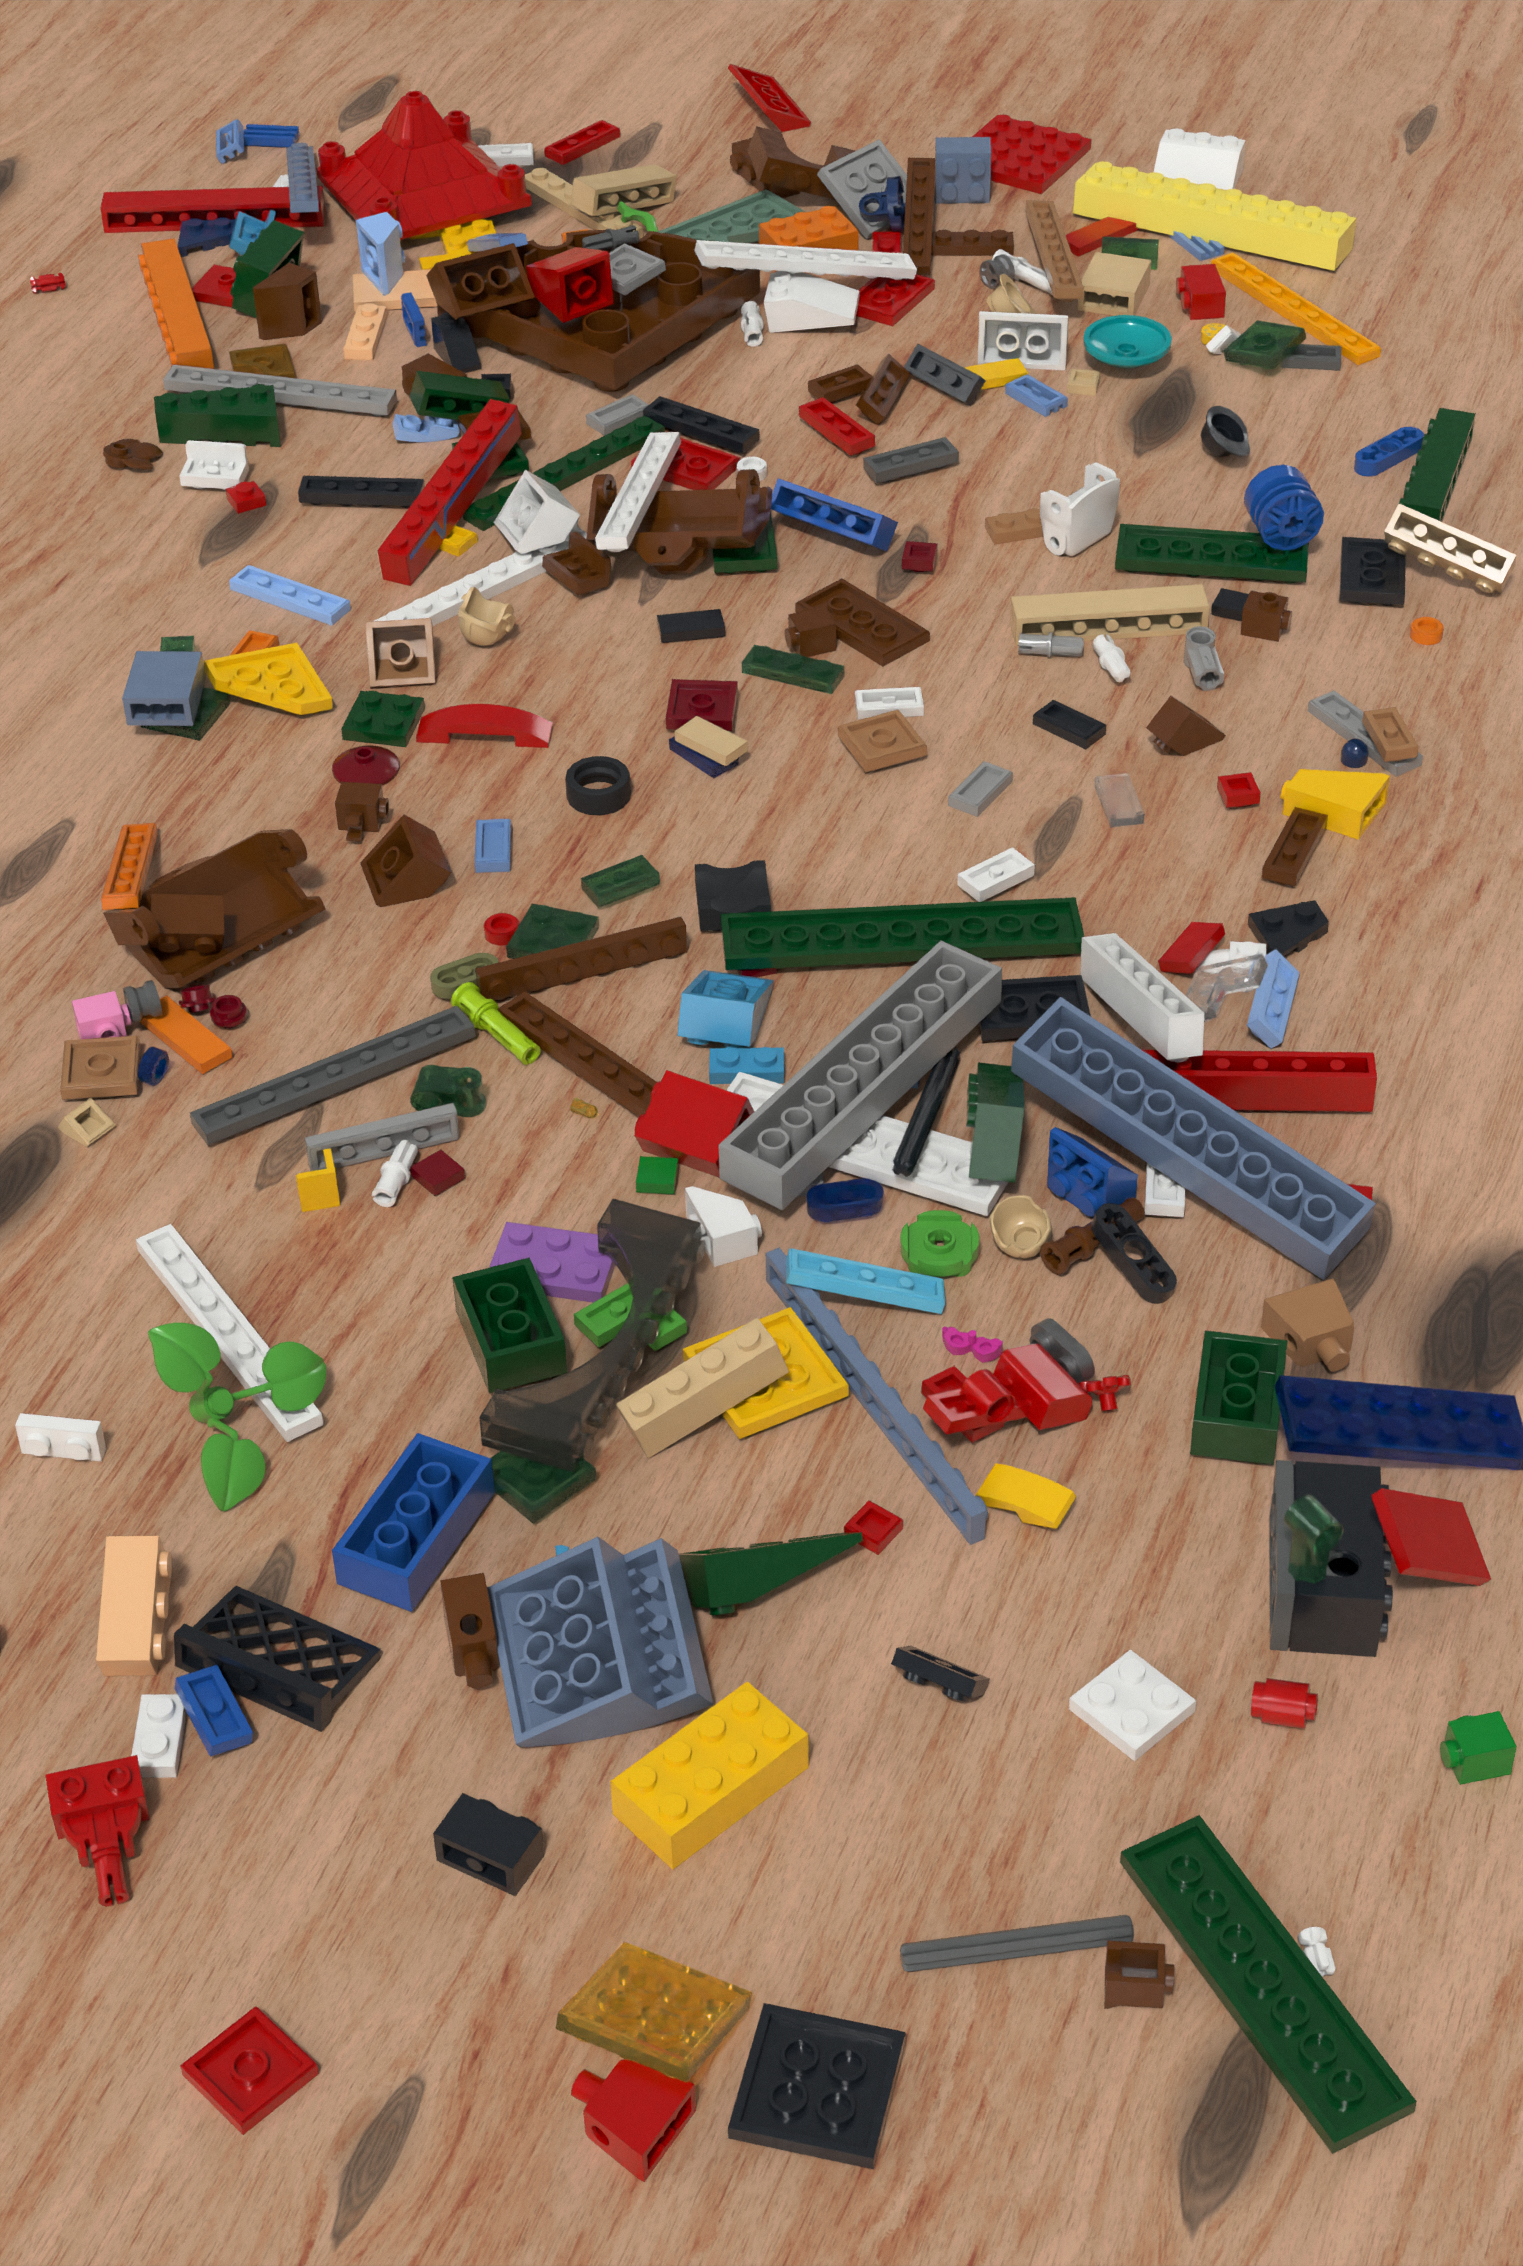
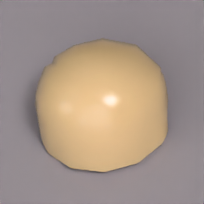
M1027 1195L1007 1197L996 1204L990 1215L991 1232L995 1243L1003 1252L1015 1258L1035 1256L1040 1252L1041 1246L1049 1241L1053 1234L1047 1210L1039 1207Z

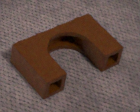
M758 126L755 128L747 150L759 182L833 200L836 199L817 174L822 167L855 152V150L831 145L824 165L811 163L790 151L785 143L782 132Z

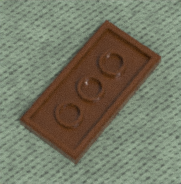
M842 578L795 603V613L825 607L836 623V638L882 667L930 641V631Z

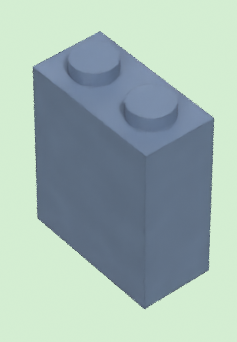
M136 651L122 697L127 725L193 726L206 681L202 652Z

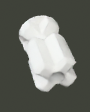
M1310 1927L1301 1931L1298 1935L1299 1944L1305 1946L1303 1950L1305 1955L1322 1977L1324 1975H1333L1335 1965L1330 1948L1325 1947L1327 1942L1325 1930L1321 1927Z

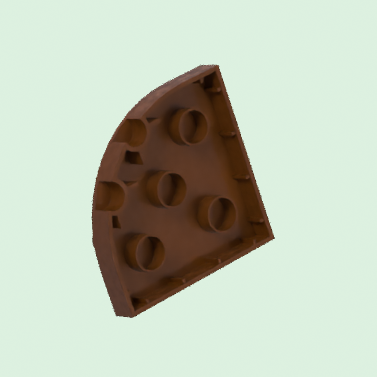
M606 230L566 233V242L550 247L539 245L534 240L527 241L528 244L516 247L527 275V265L575 247L583 248L582 239L584 237L605 233ZM648 231L644 237L639 239V243L629 246L664 260L666 270L626 295L612 290L614 303L612 305L563 323L535 297L533 300L464 317V320L469 325L473 338H488L505 345L506 350L513 355H530L550 363V368L555 372L564 374L574 373L594 381L595 386L602 391L615 392L625 389L629 385V380L647 368L662 364L668 354L683 344L698 340L704 330L719 320L734 316L740 306L760 293V270H736L728 267L712 269L702 266L694 251L696 239ZM437 304L438 316H441L446 311Z

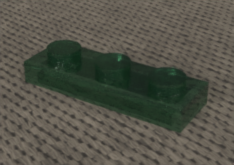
M754 645L741 662L742 673L828 694H833L845 677V666L834 664L827 660L801 656L797 653L771 649L768 646Z

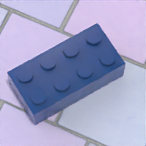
M417 1433L332 1549L337 1584L412 1612L494 1495L492 1459Z

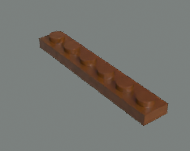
M908 158L903 254L910 256L917 268L916 274L930 275L935 158Z
M677 917L475 968L477 986L480 989V993L486 999H492L496 1002L518 996L523 992L531 993L687 953L686 924L682 917Z
M523 992L498 1008V1011L507 1020L512 1022L530 1040L540 1046V1049L636 1116L639 1117L641 1114H645L651 1102L652 1089L657 1081L527 992Z

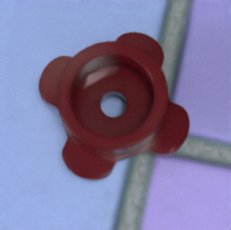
M209 985L188 987L181 990L182 1000H179V1005H181V1008L188 1007L189 1012L202 1011L210 1008V1002H214L216 996L211 993Z

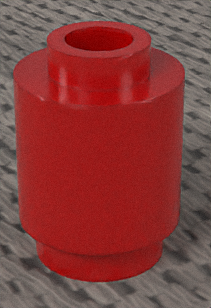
M1267 1678L1266 1682L1255 1681L1251 1701V1717L1261 1718L1262 1723L1303 1729L1306 1728L1307 1720L1315 1721L1318 1694L1310 1693L1309 1683Z

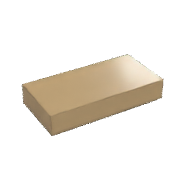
M698 716L675 731L676 742L724 766L729 765L748 751V741Z

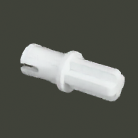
M1103 634L1097 636L1093 641V649L1099 655L1101 667L1108 670L1116 682H1123L1124 678L1129 677L1131 673L1124 661L1125 654L1123 650L1116 647L1112 637L1106 634V637Z
M402 1140L396 1146L390 1160L383 1163L380 1169L382 1176L372 1192L373 1200L380 1206H393L401 1187L408 1183L411 1177L409 1170L418 1153L416 1145L410 1144L409 1140Z

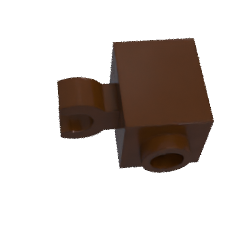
M341 782L335 801L338 830L348 831L346 841H361L363 831L379 832L382 820L388 818L389 800L383 797L382 784Z

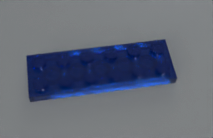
M1280 1375L1275 1384L1290 1452L1523 1470V1423L1515 1395Z

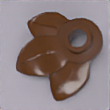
M127 438L105 446L103 455L105 462L112 467L125 468L129 466L135 469L151 470L153 466L149 459L162 456L163 451L154 444L148 442L141 443L137 439Z

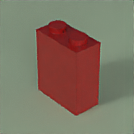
M666 1070L662 1080L658 1081L652 1089L651 1102L645 1114L639 1116L635 1125L634 1136L644 1152L658 1157L678 1158V1163L720 1178L719 1144L755 1111L748 1097Z

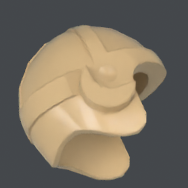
M471 587L461 597L464 602L458 611L459 626L462 634L469 642L478 646H489L501 640L513 628L515 616L513 615L514 608L511 604L487 600L476 587Z

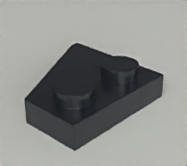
M1315 900L1254 912L1248 916V926L1259 943L1266 944V955L1275 949L1283 957L1292 950L1299 953L1308 946L1309 942L1318 940L1328 933L1329 921Z

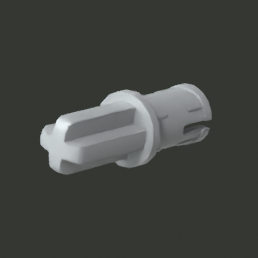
M1049 632V635L1023 633L1019 635L1018 654L1047 655L1048 658H1051V655L1080 657L1083 654L1084 640L1082 637L1053 636V632Z

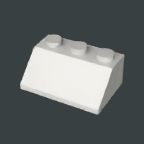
M1182 129L1165 130L1159 144L1154 172L1161 173L1164 177L1172 179L1185 178L1191 183L1213 184L1219 189H1235L1243 171L1246 140L1238 139L1235 136H1212L1207 132L1189 133L1184 132Z
M979 312L978 365L1019 358L1026 369L1065 370L1068 345V315Z
M525 470L495 519L494 524L514 549L524 554L564 542L566 537L577 528L580 514L554 485Z

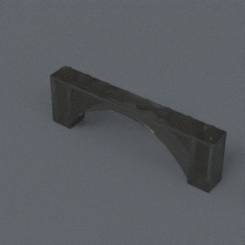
M612 1199L597 1224L599 1253L608 1255L619 1268L628 1283L633 1297L631 1309L623 1327L599 1354L564 1375L536 1385L509 1391L497 1388L479 1417L482 1446L574 1473L581 1459L587 1458L590 1455L594 1444V1437L599 1428L604 1429L606 1427L611 1407L615 1400L622 1399L627 1387V1379L631 1372H637L640 1368L646 1346L655 1342L661 1320L664 1316L668 1317L671 1314L675 1296L679 1289L684 1290L690 1277V1270L694 1263H700L706 1243L705 1240H701V1222Z

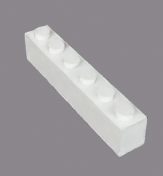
M1116 933L1082 937L1080 975H1082L1083 981L1167 1060L1183 1062L1188 1060V1057L1203 1055L1205 1013Z

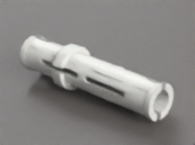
M1002 249L995 252L992 260L1000 254H1005L1011 259L1015 269V280H1024L1053 295L1045 271L1029 264L1027 259L1023 257L1017 258Z

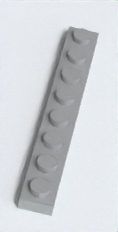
M174 364L163 379L164 390L176 391L182 394L191 393L196 390L215 391L226 387L246 388L256 384L274 385L276 403H284L289 406H310L321 410L336 409L347 413H371L374 416L389 415L397 401V394L394 389Z

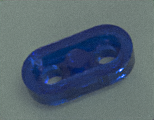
M866 1178L819 1184L812 1187L807 1193V1213L813 1219L821 1222L872 1216L883 1208L884 1190L878 1182Z

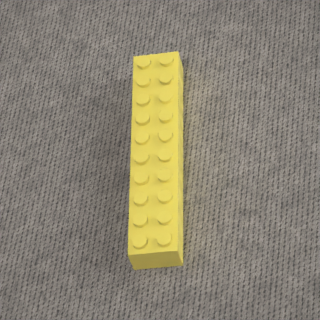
M1106 161L1096 162L1075 182L1073 214L1100 220L1106 217H1113L1135 222L1136 228L1173 236L1174 231L1183 233L1189 239H1191V235L1197 236L1206 243H1209V240L1219 242L1224 247L1333 271L1336 270L1353 249L1357 218L1350 217L1348 214L1340 211L1331 213L1322 211L1317 206L1303 207L1295 205L1294 202L1289 200L1275 201L1268 199L1265 195L1258 194L1252 196L1242 194L1240 190L1219 189L1209 183L1196 184L1191 183L1185 178H1167L1161 173L1139 172L1134 167H1116Z

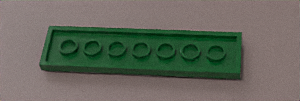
M1200 1815L1121 1851V1865L1332 2154L1415 2112L1417 2103L1415 2098Z

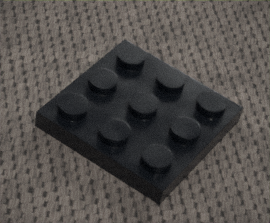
M764 2003L728 2125V2139L874 2169L905 2046L906 2032Z

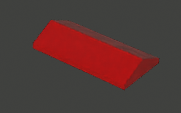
M729 64L728 69L781 132L810 127L811 121L774 77Z

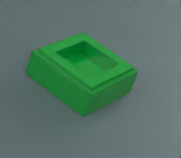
M640 1156L636 1177V1192L675 1194L679 1169L678 1158Z

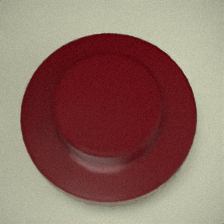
M220 996L213 1002L210 1010L211 1021L220 1027L233 1028L246 1019V1006L237 996Z

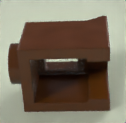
M1107 1940L1104 2009L1116 2006L1163 2008L1164 1993L1173 1994L1174 1964L1165 1963V1944Z

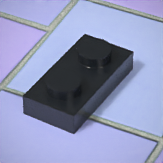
M913 1646L896 1648L891 1665L904 1670L902 1676L906 1679L923 1685H927L928 1681H932L943 1686L942 1693L946 1696L967 1702L968 1697L983 1696L990 1678Z

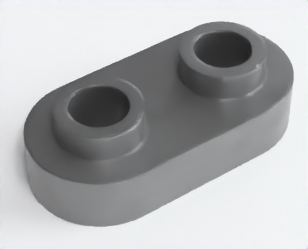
M1047 1318L1032 1326L1029 1339L1030 1345L1041 1344L1077 1383L1087 1381L1094 1376L1095 1367L1088 1351L1055 1320Z

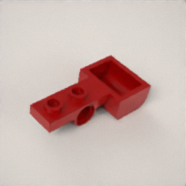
M1031 1344L1005 1350L999 1357L994 1373L988 1369L978 1370L967 1378L962 1389L928 1395L923 1409L946 1435L1026 1417L1038 1430L1086 1420L1092 1406V1397L1041 1344Z

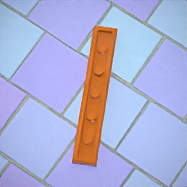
M127 824L121 827L101 896L102 910L139 908L158 836L157 824Z

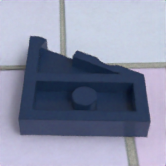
M192 218L182 221L177 246L180 256H188L187 249L201 246L204 252L219 246L230 245L236 219L217 218L215 220H201Z

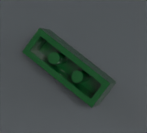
M424 371L416 372L410 393V399L418 415L458 420L460 415L481 412L490 399L505 403L510 401L502 383L499 381Z

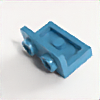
M270 210L264 222L239 211L235 220L229 248L243 255L249 243L255 242L263 228L266 229L271 224L276 212Z

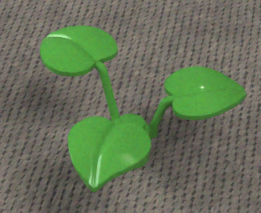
M168 1323L154 1327L148 1331V1336L153 1348L155 1366L161 1380L166 1386L176 1392L188 1393L196 1390V1393L192 1395L189 1402V1410L193 1418L201 1423H207L210 1428L216 1427L227 1434H214L210 1436L201 1452V1469L209 1495L220 1511H227L251 1495L260 1486L265 1474V1460L256 1443L249 1439L238 1440L237 1431L219 1420L226 1418L232 1412L234 1401L271 1390L272 1401L279 1410L290 1412L306 1408L316 1400L324 1387L326 1364L323 1358L300 1343H279L268 1350L262 1362V1372L268 1382L231 1394L226 1388L221 1386L209 1388L213 1377L208 1371L218 1365L221 1352L215 1338L207 1330L189 1323Z

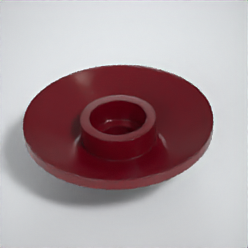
M366 745L348 749L338 755L332 764V773L340 784L341 782L382 784L383 786L397 776L400 765L398 757L392 751L380 746Z

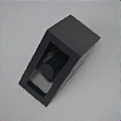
M448 312L431 318L434 350L443 362L464 373L480 370L479 356L469 325L464 318L455 320Z

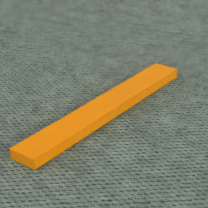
M1232 252L1211 261V264L1216 265L1221 277L1324 344L1341 346V355L1356 365H1361L1381 356V347L1235 253Z

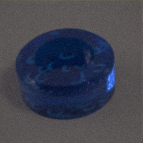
M152 1046L144 1053L138 1068V1079L141 1082L155 1086L162 1081L169 1065L167 1051Z

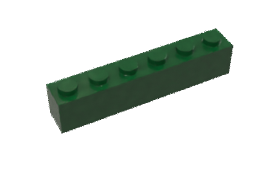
M1439 408L1436 418H1431L1429 421L1427 434H1424L1421 450H1418L1415 466H1412L1409 482H1406L1403 498H1400L1399 504L1443 522L1472 441L1476 413Z

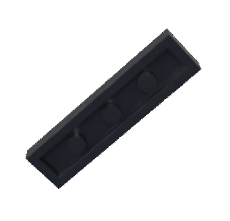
M661 396L643 409V415L666 428L681 432L683 435L705 440L710 444L731 449L733 452L745 453L760 440V431L757 428Z
M303 475L298 490L299 503H310L313 505L323 503L341 504L344 506L362 504L374 507L397 505L409 508L425 487L424 479Z

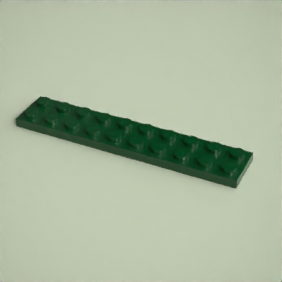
M1076 897L720 914L725 970L919 961L940 941L979 958L995 959L999 957L1080 954L1082 937H1085Z

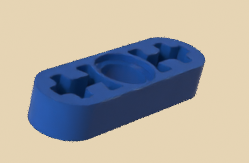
M1402 427L1356 452L1354 471L1359 475L1367 477L1376 476L1417 454L1418 450H1421L1424 433L1415 427Z

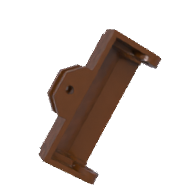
M755 469L740 470L737 474L736 489L657 491L629 548L623 551H637L647 564L654 566L661 574H691L707 558V549L751 548L754 546L756 539L770 520L773 490L769 486L760 488L759 475ZM598 474L594 477L592 483L586 539L595 546V537L617 497L616 481L611 474Z
M281 829L259 831L213 856H207L187 863L156 879L149 886L150 889L143 892L139 908L112 909L103 914L118 945H125L164 988H181L192 981L200 983L215 975L213 970L222 965L229 967L241 962L244 959L242 954L251 949L259 951L273 944L272 938L279 934L285 936L302 928L301 922L326 908L319 896L307 897L288 872L287 868L306 861L307 850L301 837L294 830ZM150 895H224V940L222 950H215L210 953H200L194 949L162 952L155 948H149V943L160 938L159 925L153 914L149 911Z

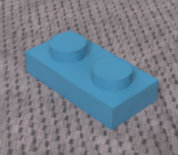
M784 1047L710 1048V1084H731L739 1072L775 1083H784Z

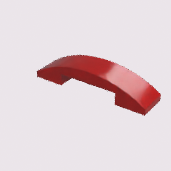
M495 704L456 705L436 710L421 717L416 742L449 744L452 733L515 736V747L549 748L553 723L531 712L509 706Z

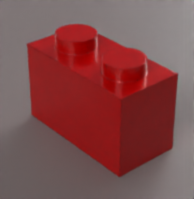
M1216 265L1181 266V276L1176 278L1177 295H1181L1182 309L1187 310L1190 320L1224 318L1226 290Z

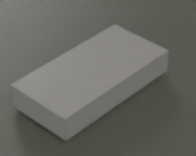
M631 394L586 415V424L605 436L613 430L634 421L636 418L644 416L643 409L649 404Z
M983 761L948 796V806L978 817L1013 782V772Z

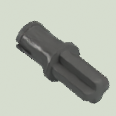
M635 225L616 230L609 228L606 229L605 233L584 237L582 245L583 248L609 249L613 251L623 244L639 243V232L636 230Z

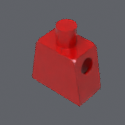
M629 2059L618 2061L606 2079L586 2069L582 2070L575 2079L571 2089V2096L586 2104L583 2114L585 2134L588 2138L643 2182L647 2180L696 2112L694 2083Z

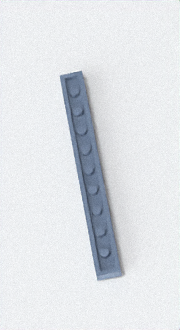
M780 1248L765 1253L766 1282L786 1308L791 1307L848 1383L851 1392L967 1542L972 1545L984 1540L988 1510L981 1497L972 1494L966 1486L965 1479L959 1469H953L944 1458L940 1445L936 1441H931L925 1434L918 1417L915 1414H910L903 1406L897 1390L894 1387L889 1388L881 1378V1373L875 1362L868 1361L863 1355L856 1338L853 1335L848 1336L841 1327L837 1314L833 1310H828L821 1301L818 1290L787 1284V1256Z

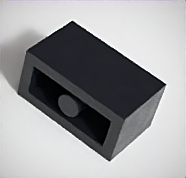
M464 1793L461 1794L433 1833L438 1862L515 1897L544 1857L541 1827H538L532 1820L526 1817H516L498 1809L488 1800H478Z

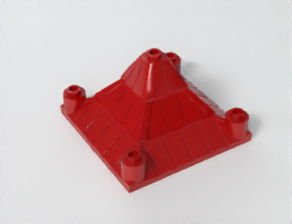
M410 91L406 93V96L401 97L388 114L382 129L356 149L354 155L346 157L345 147L335 141L324 143L318 150L320 167L316 168L317 177L356 220L388 212L401 225L403 236L400 240L532 206L531 195L526 191L524 170L515 164L505 165L502 169L497 166L472 140L470 117L460 110H454L442 119L429 98L420 91Z

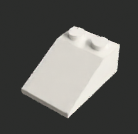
M777 271L770 273L764 299L769 332L854 325L860 298L859 290L804 272L792 274L786 271Z

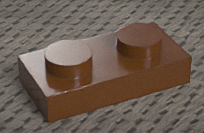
M856 364L808 381V392L817 399L824 397L830 403H834L838 399L857 395L864 391L872 375Z

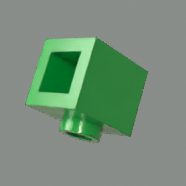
M1500 1711L1477 1716L1465 1715L1456 1720L1448 1721L1445 1741L1440 1743V1752L1444 1765L1448 1769L1452 1768L1459 1785L1511 1775L1517 1746Z

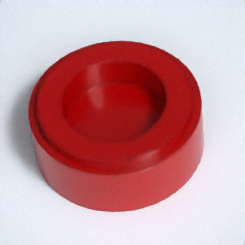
M498 913L490 916L484 922L485 939L489 943L499 946L514 943L520 936L518 919L507 913Z

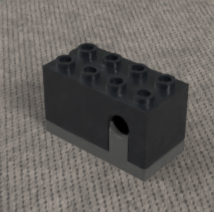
M1276 1460L1269 1513L1270 1650L1287 1651L1290 1648V1651L1376 1657L1379 1639H1387L1388 1613H1383V1611L1391 1612L1393 1587L1387 1584V1580L1384 1577H1390L1391 1551H1386L1385 1546H1383V1543L1388 1544L1371 1496L1382 1488L1389 1489V1485L1381 1484V1467L1296 1461L1293 1464V1461Z

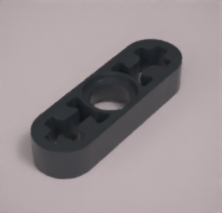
M1114 1203L1100 1206L1091 1223V1230L1094 1236L1143 1299L1155 1304L1167 1301L1177 1283L1174 1271L1123 1207ZM1124 1248H1137L1142 1253L1143 1259L1135 1260L1126 1255Z

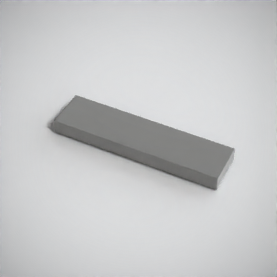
M1331 691L1308 702L1309 713L1347 741L1354 738L1361 739L1367 744L1368 756L1395 777L1422 765L1423 755L1419 752L1416 758L1384 762L1362 723L1363 711L1336 691Z
M454 1103L305 1137L310 1171L326 1169L323 1149L331 1148L336 1169L391 1156L396 1146L402 1140H409L410 1144L417 1146V1149L459 1140L457 1111Z

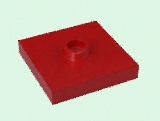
M213 265L191 288L195 301L232 307L233 296L230 295V291L236 277V272L233 271V268Z

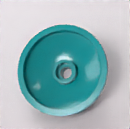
M1116 315L1097 320L1087 327L1083 337L1085 349L1095 359L1107 365L1124 369L1143 367L1157 362L1170 351L1172 343L1171 333L1164 325L1155 320L1135 315Z

